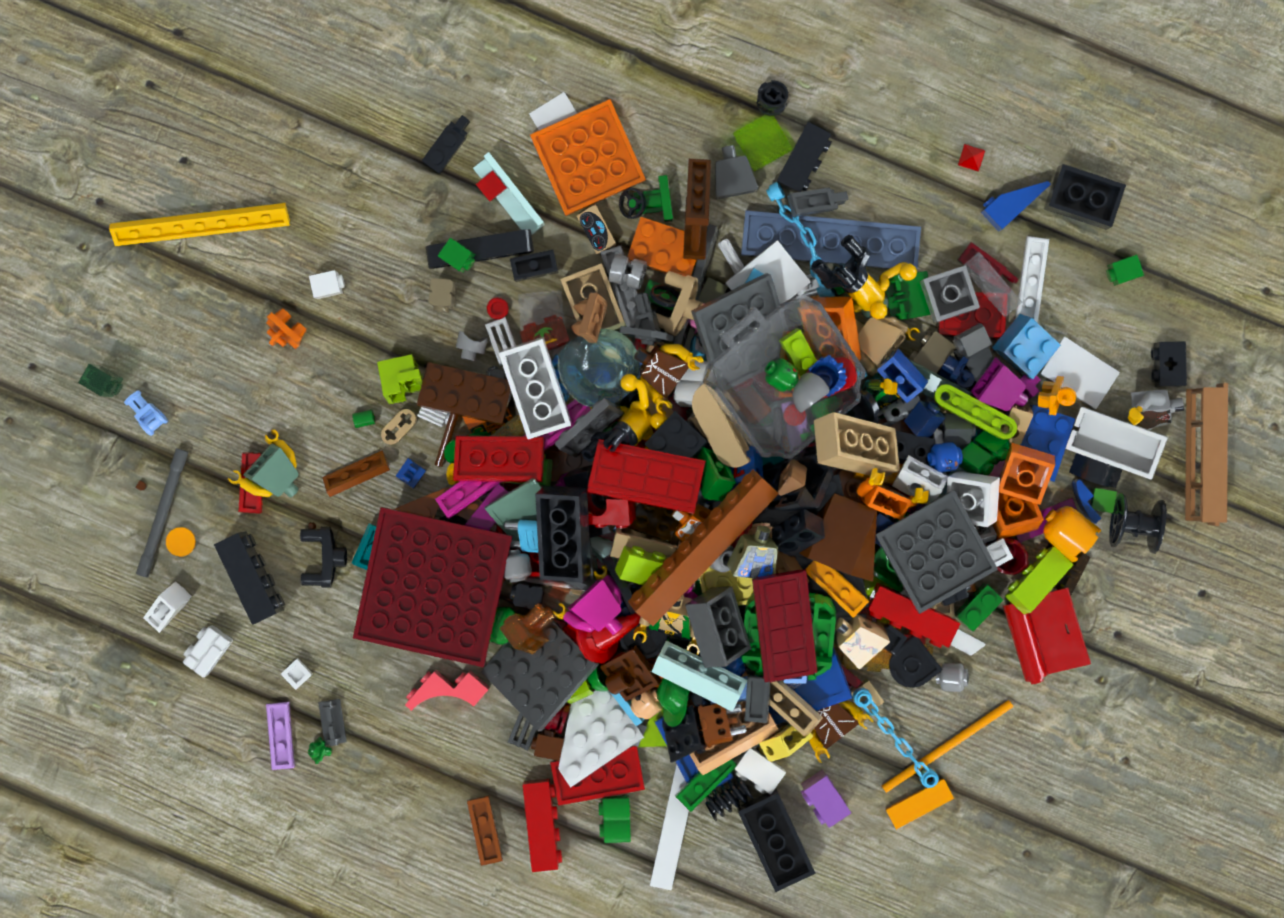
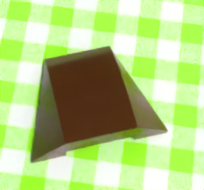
M834 493L817 513V516L823 518L825 538L799 554L848 575L873 582L877 510Z

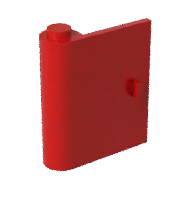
M1068 587L1049 592L1031 613H1021L1011 602L1002 605L1026 682L1030 681L1031 685L1043 682V678L1048 674L1091 664Z

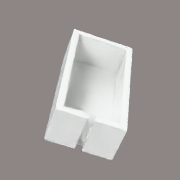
M1086 407L1080 408L1074 426L1080 427L1079 431L1072 430L1065 449L1142 477L1153 479L1168 440L1167 436Z

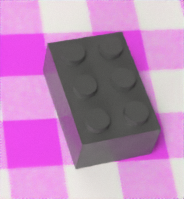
M732 586L712 587L685 604L705 668L726 667L751 649Z

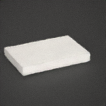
M1063 337L1059 343L1061 346L1039 374L1051 382H1055L1057 376H1064L1061 388L1069 387L1076 392L1077 399L1096 410L1120 372L1068 338Z

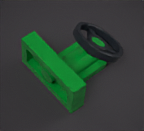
M667 175L658 176L659 190L644 192L637 188L624 190L619 198V209L622 215L628 219H636L642 214L663 212L664 222H672L673 214ZM631 190H634V191H636L637 193H634V197H633V196H632L630 193H628V192L631 191ZM625 196L628 199V214L625 212L623 207V200Z
M650 279L644 293L648 294L651 305L672 313L681 293L670 286L659 284Z

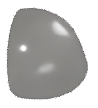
M803 374L793 389L792 396L796 409L802 413L829 393L828 385L816 374Z

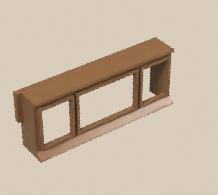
M1228 383L1216 384V387L1186 389L1185 521L1208 522V525L1220 526V523H1227ZM1196 394H1201V420H1196ZM1196 427H1201V483L1195 482ZM1195 489L1200 490V516L1195 515Z

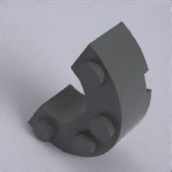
M981 323L957 334L953 340L956 347L953 353L956 359L961 361L963 356L969 359L963 370H968L973 374L974 386L994 360L989 349L992 343L984 325ZM986 404V405H988V406H990V407H992V408H994V409L997 408V407L991 406V405H989V404Z

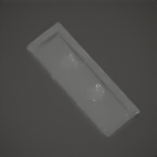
M980 252L963 265H966L970 278L1004 317L1022 303Z

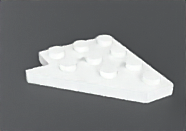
M595 690L593 691L594 694L571 704L558 767L570 787L644 738L638 727L632 722L610 691L601 692Z

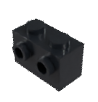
M896 431L899 464H901V460L906 461L907 457L911 456L929 465L927 455L931 452L935 439Z

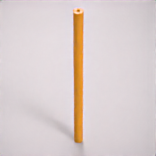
M1007 700L917 762L921 761L927 766L1013 708L1012 703ZM912 764L881 785L884 791L887 793L916 773L914 770L915 764Z

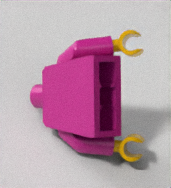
M601 566L604 572L602 575H598L594 571L597 581L577 598L568 609L562 603H559L558 605L563 608L562 613L557 614L553 611V614L557 618L563 619L575 629L586 632L594 630L599 632L606 627L614 635L623 627L615 618L622 611L620 607L622 603L621 593L616 582L608 575L607 568Z

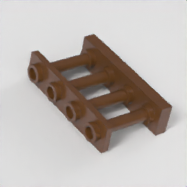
M690 158L688 160L684 259H706L711 160Z

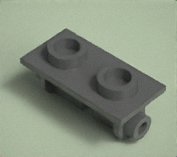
M335 699L318 702L325 746H336L339 743L347 742L341 700Z

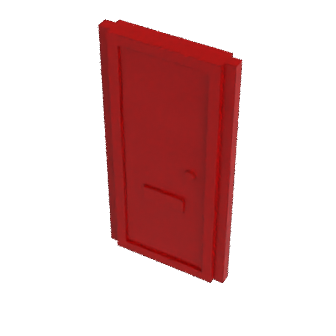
M599 439L588 483V493L691 514L695 513L706 461L620 444L614 452H611L609 450L613 445L611 444L606 449L603 444L604 440Z

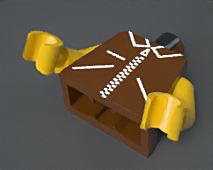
M656 344L651 352L639 347L634 355V359L642 363L639 368L640 380L646 385L647 394L657 404L656 409L660 414H666L662 409L663 404H666L670 409L672 408L671 402L664 401L663 397L668 398L688 368L691 370L700 369L695 365V360L699 363L704 361L701 356L693 357V353L680 344Z
M848 700L817 710L823 719L812 730L813 737L809 740V743L815 752L818 762L822 763L819 757L823 753L830 758L827 749L858 724L864 729H868L864 726V721L869 719L871 722H874V720L869 715L864 714L854 702Z

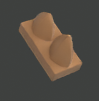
M590 293L588 299L582 300L573 306L579 314L583 315V319L574 323L571 328L576 335L583 337L589 343H597L608 304L598 293Z

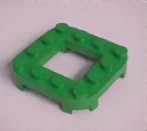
M752 593L746 603L744 627L751 649L742 655V661L747 667L755 671V675L763 676L754 593ZM809 593L817 673L808 675V680H815L816 676L830 670L832 666L836 610L830 597Z

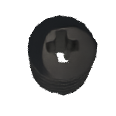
M738 776L736 777V785L728 781L729 789L721 785L722 793L714 789V797L712 798L709 795L706 797L705 804L715 821H717V813L721 817L725 816L724 809L731 813L733 811L732 804L736 808H740L739 800L745 804L748 803L747 796L754 800L747 785Z

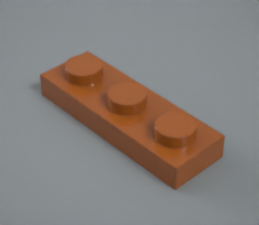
M381 450L322 478L329 497H332L389 471L390 468L386 455Z
M489 795L467 800L481 866L503 861Z

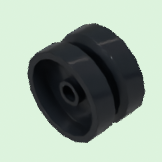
M647 626L648 634L644 643H642L643 638L639 634L636 635L635 640L633 639L635 628L620 639L621 646L625 651L636 645L644 657L648 659L655 657L661 652L667 640V634L650 630L649 626Z

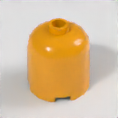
M1064 506L1056 511L1052 509L1045 517L1046 523L1043 529L1045 538L1072 563L1078 560L1076 556L1081 551L1084 554L1088 552L1098 539L1096 532H1101L1098 526L1071 506Z

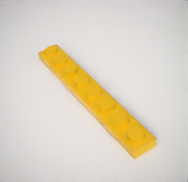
M286 203L110 223L109 230L115 246L290 226V219Z

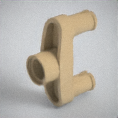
M668 271L665 283L682 290L671 317L657 314L660 329L665 330V333L676 336L688 319L694 320L691 311L703 305V302L696 300L698 291V279L690 275L683 276Z

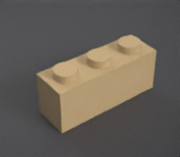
M783 680L771 682L769 705L803 736L809 735L823 717L784 683Z

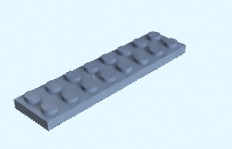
M745 210L741 255L757 257L778 240L793 260L810 262L812 258L810 248L805 245L800 235L801 230L795 223L789 222L780 213ZM785 214V215H787L789 218L792 219V217H793L792 215H790V214ZM799 216L798 220L801 224L812 230L817 241L814 246L815 251L823 263H846L851 258V255L841 246V241L847 235H852L861 246L866 247L870 252L866 267L890 269L901 262L911 263L916 269L918 267L921 227ZM807 231V233L804 234V236L808 244L810 241L813 243V240L809 232Z

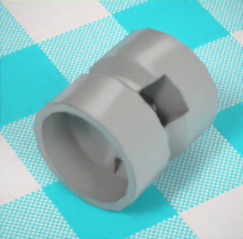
M616 254L610 268L609 282L621 285L626 282L628 287L640 290L646 274L647 262L638 259L630 261L629 257Z

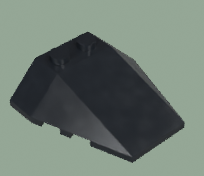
M816 443L802 447V452L791 456L790 453L783 456L784 460L773 465L770 462L763 465L764 479L777 492L780 474L791 459L798 461L807 468L806 481L803 487L782 496L778 494L765 509L801 511L803 509H815L820 506L833 477V471L831 466L818 463Z

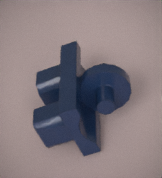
M949 355L938 372V375L953 383L955 382V384L964 389L970 388L974 383L973 374L968 370H963L969 361L964 356L961 361H958Z

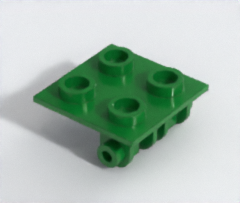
M927 271L918 272L911 281L902 279L900 275L889 279L890 285L886 290L890 317L905 320L931 315L920 281L928 278Z

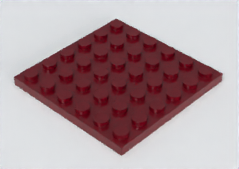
M381 507L353 639L484 667L513 535Z

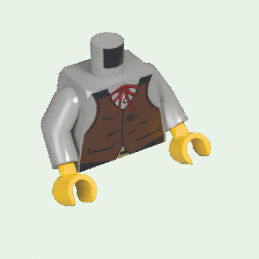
M1167 390L1132 392V409L1129 411L1128 420L1133 425L1148 430L1172 423L1171 413L1184 411L1183 399L1169 400Z

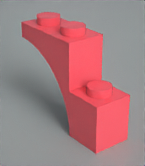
M435 670L433 673L428 671L420 680L423 685L418 690L413 688L406 696L409 701L405 706L412 711L421 702L437 696L457 697L475 706L490 687L471 670L467 674L462 672L455 680V683L458 684L457 686L452 684L439 671Z

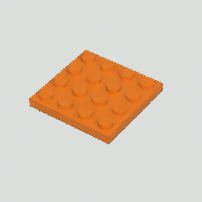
M611 99L530 134L565 216L646 181Z

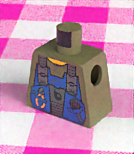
M757 526L755 535H741L727 563L734 577L756 578L775 574L778 547L774 540L769 537V528Z

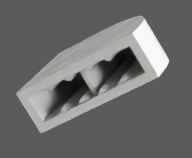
M778 240L725 282L733 290L745 284L753 268L763 274H771L780 304L791 299L796 294L800 297L809 289L808 284L811 283Z

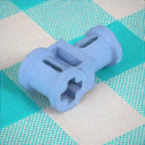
M138 390L131 394L124 403L136 413L134 417L147 434L152 436L160 425L168 422V419L152 403H147L141 396L142 393Z

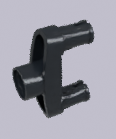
M321 526L320 529H301V542H320L322 544L321 573H302L301 585L331 588L336 567L347 566L346 547H336L334 534L330 526Z

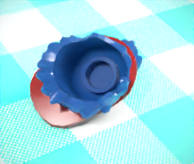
M827 355L825 358H820V360L816 361L814 365H811L806 372L818 375L828 385L830 391L823 398L852 387L857 381L856 368L853 362L845 357L833 358L831 355Z

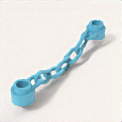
M775 182L769 185V189L766 192L771 201H777L780 207V215L789 222L795 223L801 230L800 235L805 245L810 248L812 254L810 260L811 268L813 261L821 259L817 256L814 247L817 242L810 228L804 227L798 220L799 216L792 217L791 219L783 213L786 212V209L791 212L789 206L783 205L781 199L785 198V193L781 185ZM807 231L809 232L813 240V243L810 241L808 244L804 236V234H806ZM810 269L811 276L816 278L820 286L816 288L819 296H836L834 289H826L821 283V279Z
M866 688L856 689L853 693V700L856 705L863 707L870 716H876L879 728L885 734L892 735L896 740L895 747L904 757H910L914 762V770L919 775L923 786L927 788L936 786L939 780L936 772L928 768L925 763L917 762L912 755L913 749L904 738H898L893 732L894 726L888 718L880 717L878 707L873 702L870 692ZM862 696H867L864 702L860 701ZM870 703L875 708V710L871 709L872 713L867 708ZM885 720L891 727V729L887 727L888 731H886L885 728L880 724V722L884 724ZM902 742L910 750V752L906 751L907 754L899 747ZM922 765L924 767V770L920 772L917 769V767L920 769ZM929 777H933L931 782H927Z

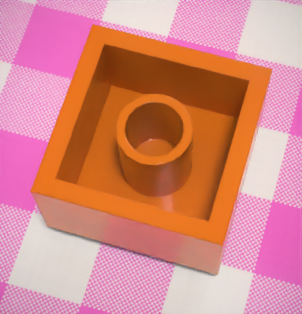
M1011 442L999 475V492L1041 505L1055 467V456Z

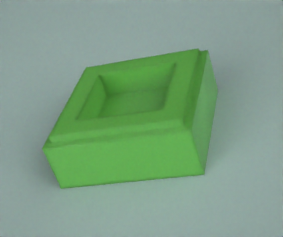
M1093 488L1094 496L1091 500V507L1097 511L1113 513L1117 492Z

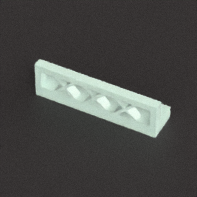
M488 152L484 155L485 159L473 169L481 179L491 171H494L507 187L496 199L521 230L531 229V234L533 235L545 225L543 220Z

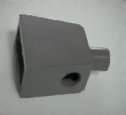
M734 145L722 147L724 160L715 162L716 200L757 192L758 185L747 156L737 157Z

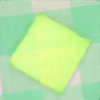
M764 115L733 133L754 172L793 151L774 116Z

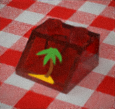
M556 314L544 318V323L536 325L533 322L524 325V330L519 331L523 343L544 337L548 351L571 343L562 317L557 318Z

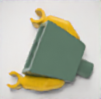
M271 430L275 439L271 440L265 435V441L270 446L243 474L246 478L243 479L240 472L234 470L233 472L239 475L238 480L232 481L230 478L228 480L232 484H240L241 488L255 496L270 497L275 495L279 497L284 492L288 497H293L299 489L293 483L298 477L295 453L283 440L278 439V432L276 430Z

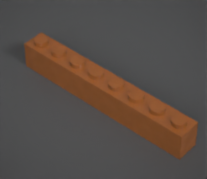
M754 469L745 475L735 489L727 494L718 507L711 511L710 515L663 562V565L648 578L647 582L638 591L634 592L628 601L633 610L654 626L778 495V492Z

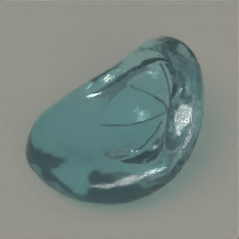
M600 329L597 343H589L583 337L577 336L560 351L558 357L560 380L568 393L585 406L592 407L597 401L604 398L615 403L630 392L621 387L620 381L622 377L626 374H633L638 379L640 362L634 359L637 350L625 335L612 329Z

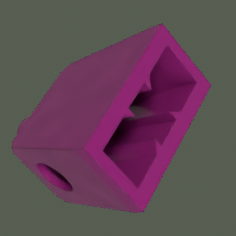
M996 357L971 390V393L979 401L1005 411H1009L1014 404L1023 407L1028 401V396L1023 393L1026 385Z

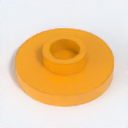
M184 527L171 530L166 537V547L175 556L189 555L196 546L195 535L191 530Z

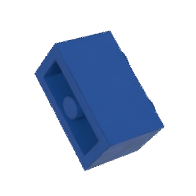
M899 348L887 357L877 369L884 379H890L892 382L897 383V393L906 403L923 391L928 383V380Z

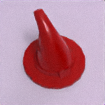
M633 613L628 616L615 617L623 627L614 635L606 627L599 632L595 630L586 632L576 629V639L580 651L591 662H607L617 651L619 640L639 624L641 616Z

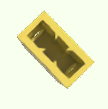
M789 723L780 727L778 733L760 742L759 751L770 762L792 755L808 742L813 735L810 733L803 736ZM788 736H793L791 741L785 739Z

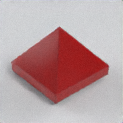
M964 144L958 166L979 172L985 150Z

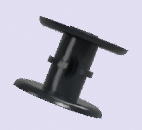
M1119 493L1115 500L1114 512L1111 513L1109 525V543L1111 547L1118 546L1125 532L1131 533L1133 537H1138V535L1147 536L1148 549L1151 553L1156 554L1162 544L1167 516L1165 501L1158 500L1151 511V515L1144 514L1141 510L1132 512L1128 511L1126 496L1123 493Z

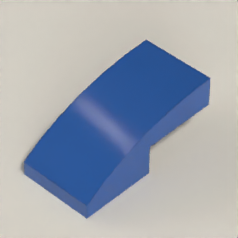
M1074 479L1072 487L1077 504L1084 516L1096 524L1102 518L1088 503L1094 495L1080 479Z

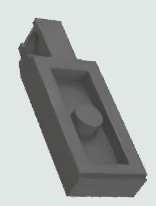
M830 187L791 193L787 196L793 217L830 212L838 209V205L845 204L849 200L847 191L834 193V190L830 189Z

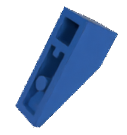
M1046 181L1002 194L996 199L992 196L983 204L985 209L981 213L999 232L1047 189L1051 183Z

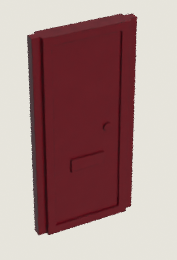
M799 569L752 579L764 682H776L817 673L806 570Z

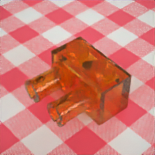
M537 603L525 616L516 613L509 616L499 629L514 649L534 654L549 641L543 629L557 617L553 614L551 608H544L541 604Z

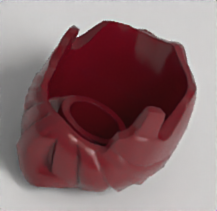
M1011 537L1005 538L1004 541L1013 558L997 566V571L1007 575L1019 574L1028 567L1027 549L1018 540ZM996 540L990 541V542H987V543H988V545H989V544L995 542Z

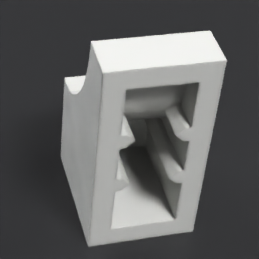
M175 581L158 596L144 616V619L160 633L175 615L184 608L192 596Z

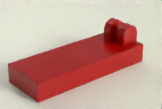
M242 453L241 476L243 479L246 478L243 474L262 453ZM240 487L238 512L261 514L263 497L255 496Z

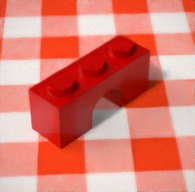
M588 493L589 525H594L597 528L606 527L607 525H615L616 528L629 527L636 519L635 502L608 497L606 499V509H600L593 504L591 493Z

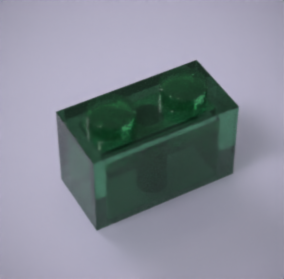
M88 364L78 383L100 396L113 397L121 391L123 387L121 382L124 378L101 365Z

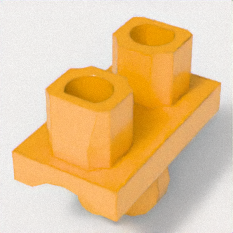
M1057 376L1055 382L1044 381L1042 384V392L1038 395V407L1049 408V415H1056L1060 404L1070 406L1076 401L1077 395L1073 389L1069 387L1061 388L1064 376Z

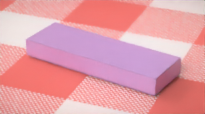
M289 702L267 703L266 710L272 770L294 768Z

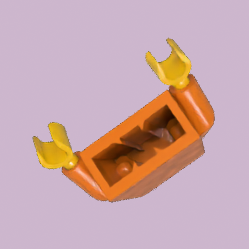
M873 468L870 478L867 477L857 488L858 498L864 504L899 520L904 517L908 509L916 506L917 503L926 504L928 502V490L923 491V488H916L915 497L913 495L906 497L894 488L883 484L885 472L877 473V468Z

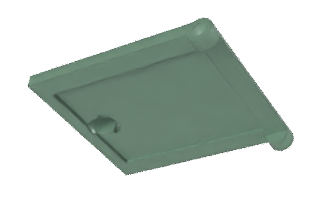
M531 478L529 481L485 506V510L506 534L513 535V541H520L518 530L505 529V522L537 520L535 494L542 487L534 478Z

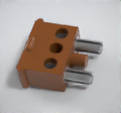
M718 704L705 707L700 705L698 707L704 740L708 748H711L712 745L733 741L732 736L746 733L745 725L730 728V725L737 724L738 720L737 716H727L728 714L741 712L740 704H736L733 712Z

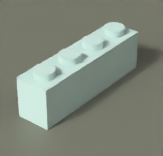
M667 640L652 669L653 673L732 712L748 681L722 667L705 668L701 657Z

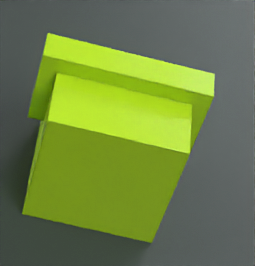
M412 354L377 362L383 396L389 405L407 401L405 393L420 391L424 377L418 369V364Z

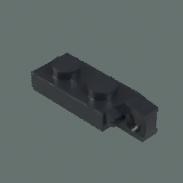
M461 115L455 124L451 121L422 159V162L441 174L466 140L465 137L468 133L464 130L470 123L469 119Z

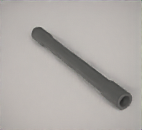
M175 449L170 472L144 553L141 555L136 574L139 576L149 577L154 562V555L180 474L184 469L188 451Z

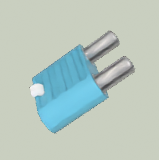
M537 520L505 522V529L518 530L520 541L512 540L510 548L521 549L522 552L538 553Z

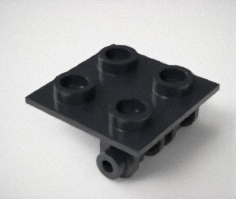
M693 705L687 707L685 716L678 726L671 727L664 720L662 721L671 763L695 751L697 754L705 752L707 746L704 737H700L703 736V731H698L702 729L699 712H697L696 708H693Z

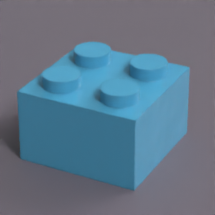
M1019 314L992 348L1021 375L1034 379L1061 345L1033 318Z

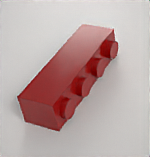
M876 583L869 598V607H866L870 611L869 615L879 620L884 617L890 620V625L901 629L902 626L910 629L909 633L921 639L922 636L930 639L929 643L939 648L942 645L950 647L961 624L958 620L933 608H929L919 614L909 597L880 583Z
M550 778L524 781L522 785L532 872L558 870L559 863H563L562 850L557 849V841H560V830L555 828L554 819H558L557 806H553L552 797H556L555 786L550 784Z

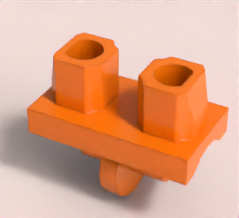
M283 308L275 314L271 312L267 316L268 320L266 322L271 327L267 331V334L272 337L269 344L274 346L279 343L284 347L288 342L294 349H297L306 333V328L297 322L290 329L286 323L291 319V315Z

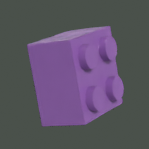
M823 769L801 783L803 790L800 792L809 806H815L813 811L822 825L826 823L830 828L851 814L847 804Z

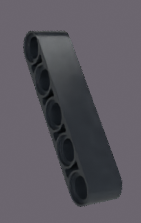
M531 229L457 241L476 254L473 258L475 262L534 252ZM447 242L425 246L429 269L451 266L438 257V254Z

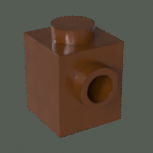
M544 729L543 732L539 731L538 736H533L531 749L535 750L534 756L560 761L565 736L556 735L554 730Z

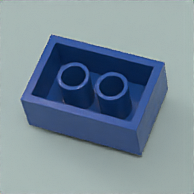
M1030 405L1034 415L1020 445L1055 456V467L1050 478V482H1055L1075 418L1060 413L1049 415L1048 409Z

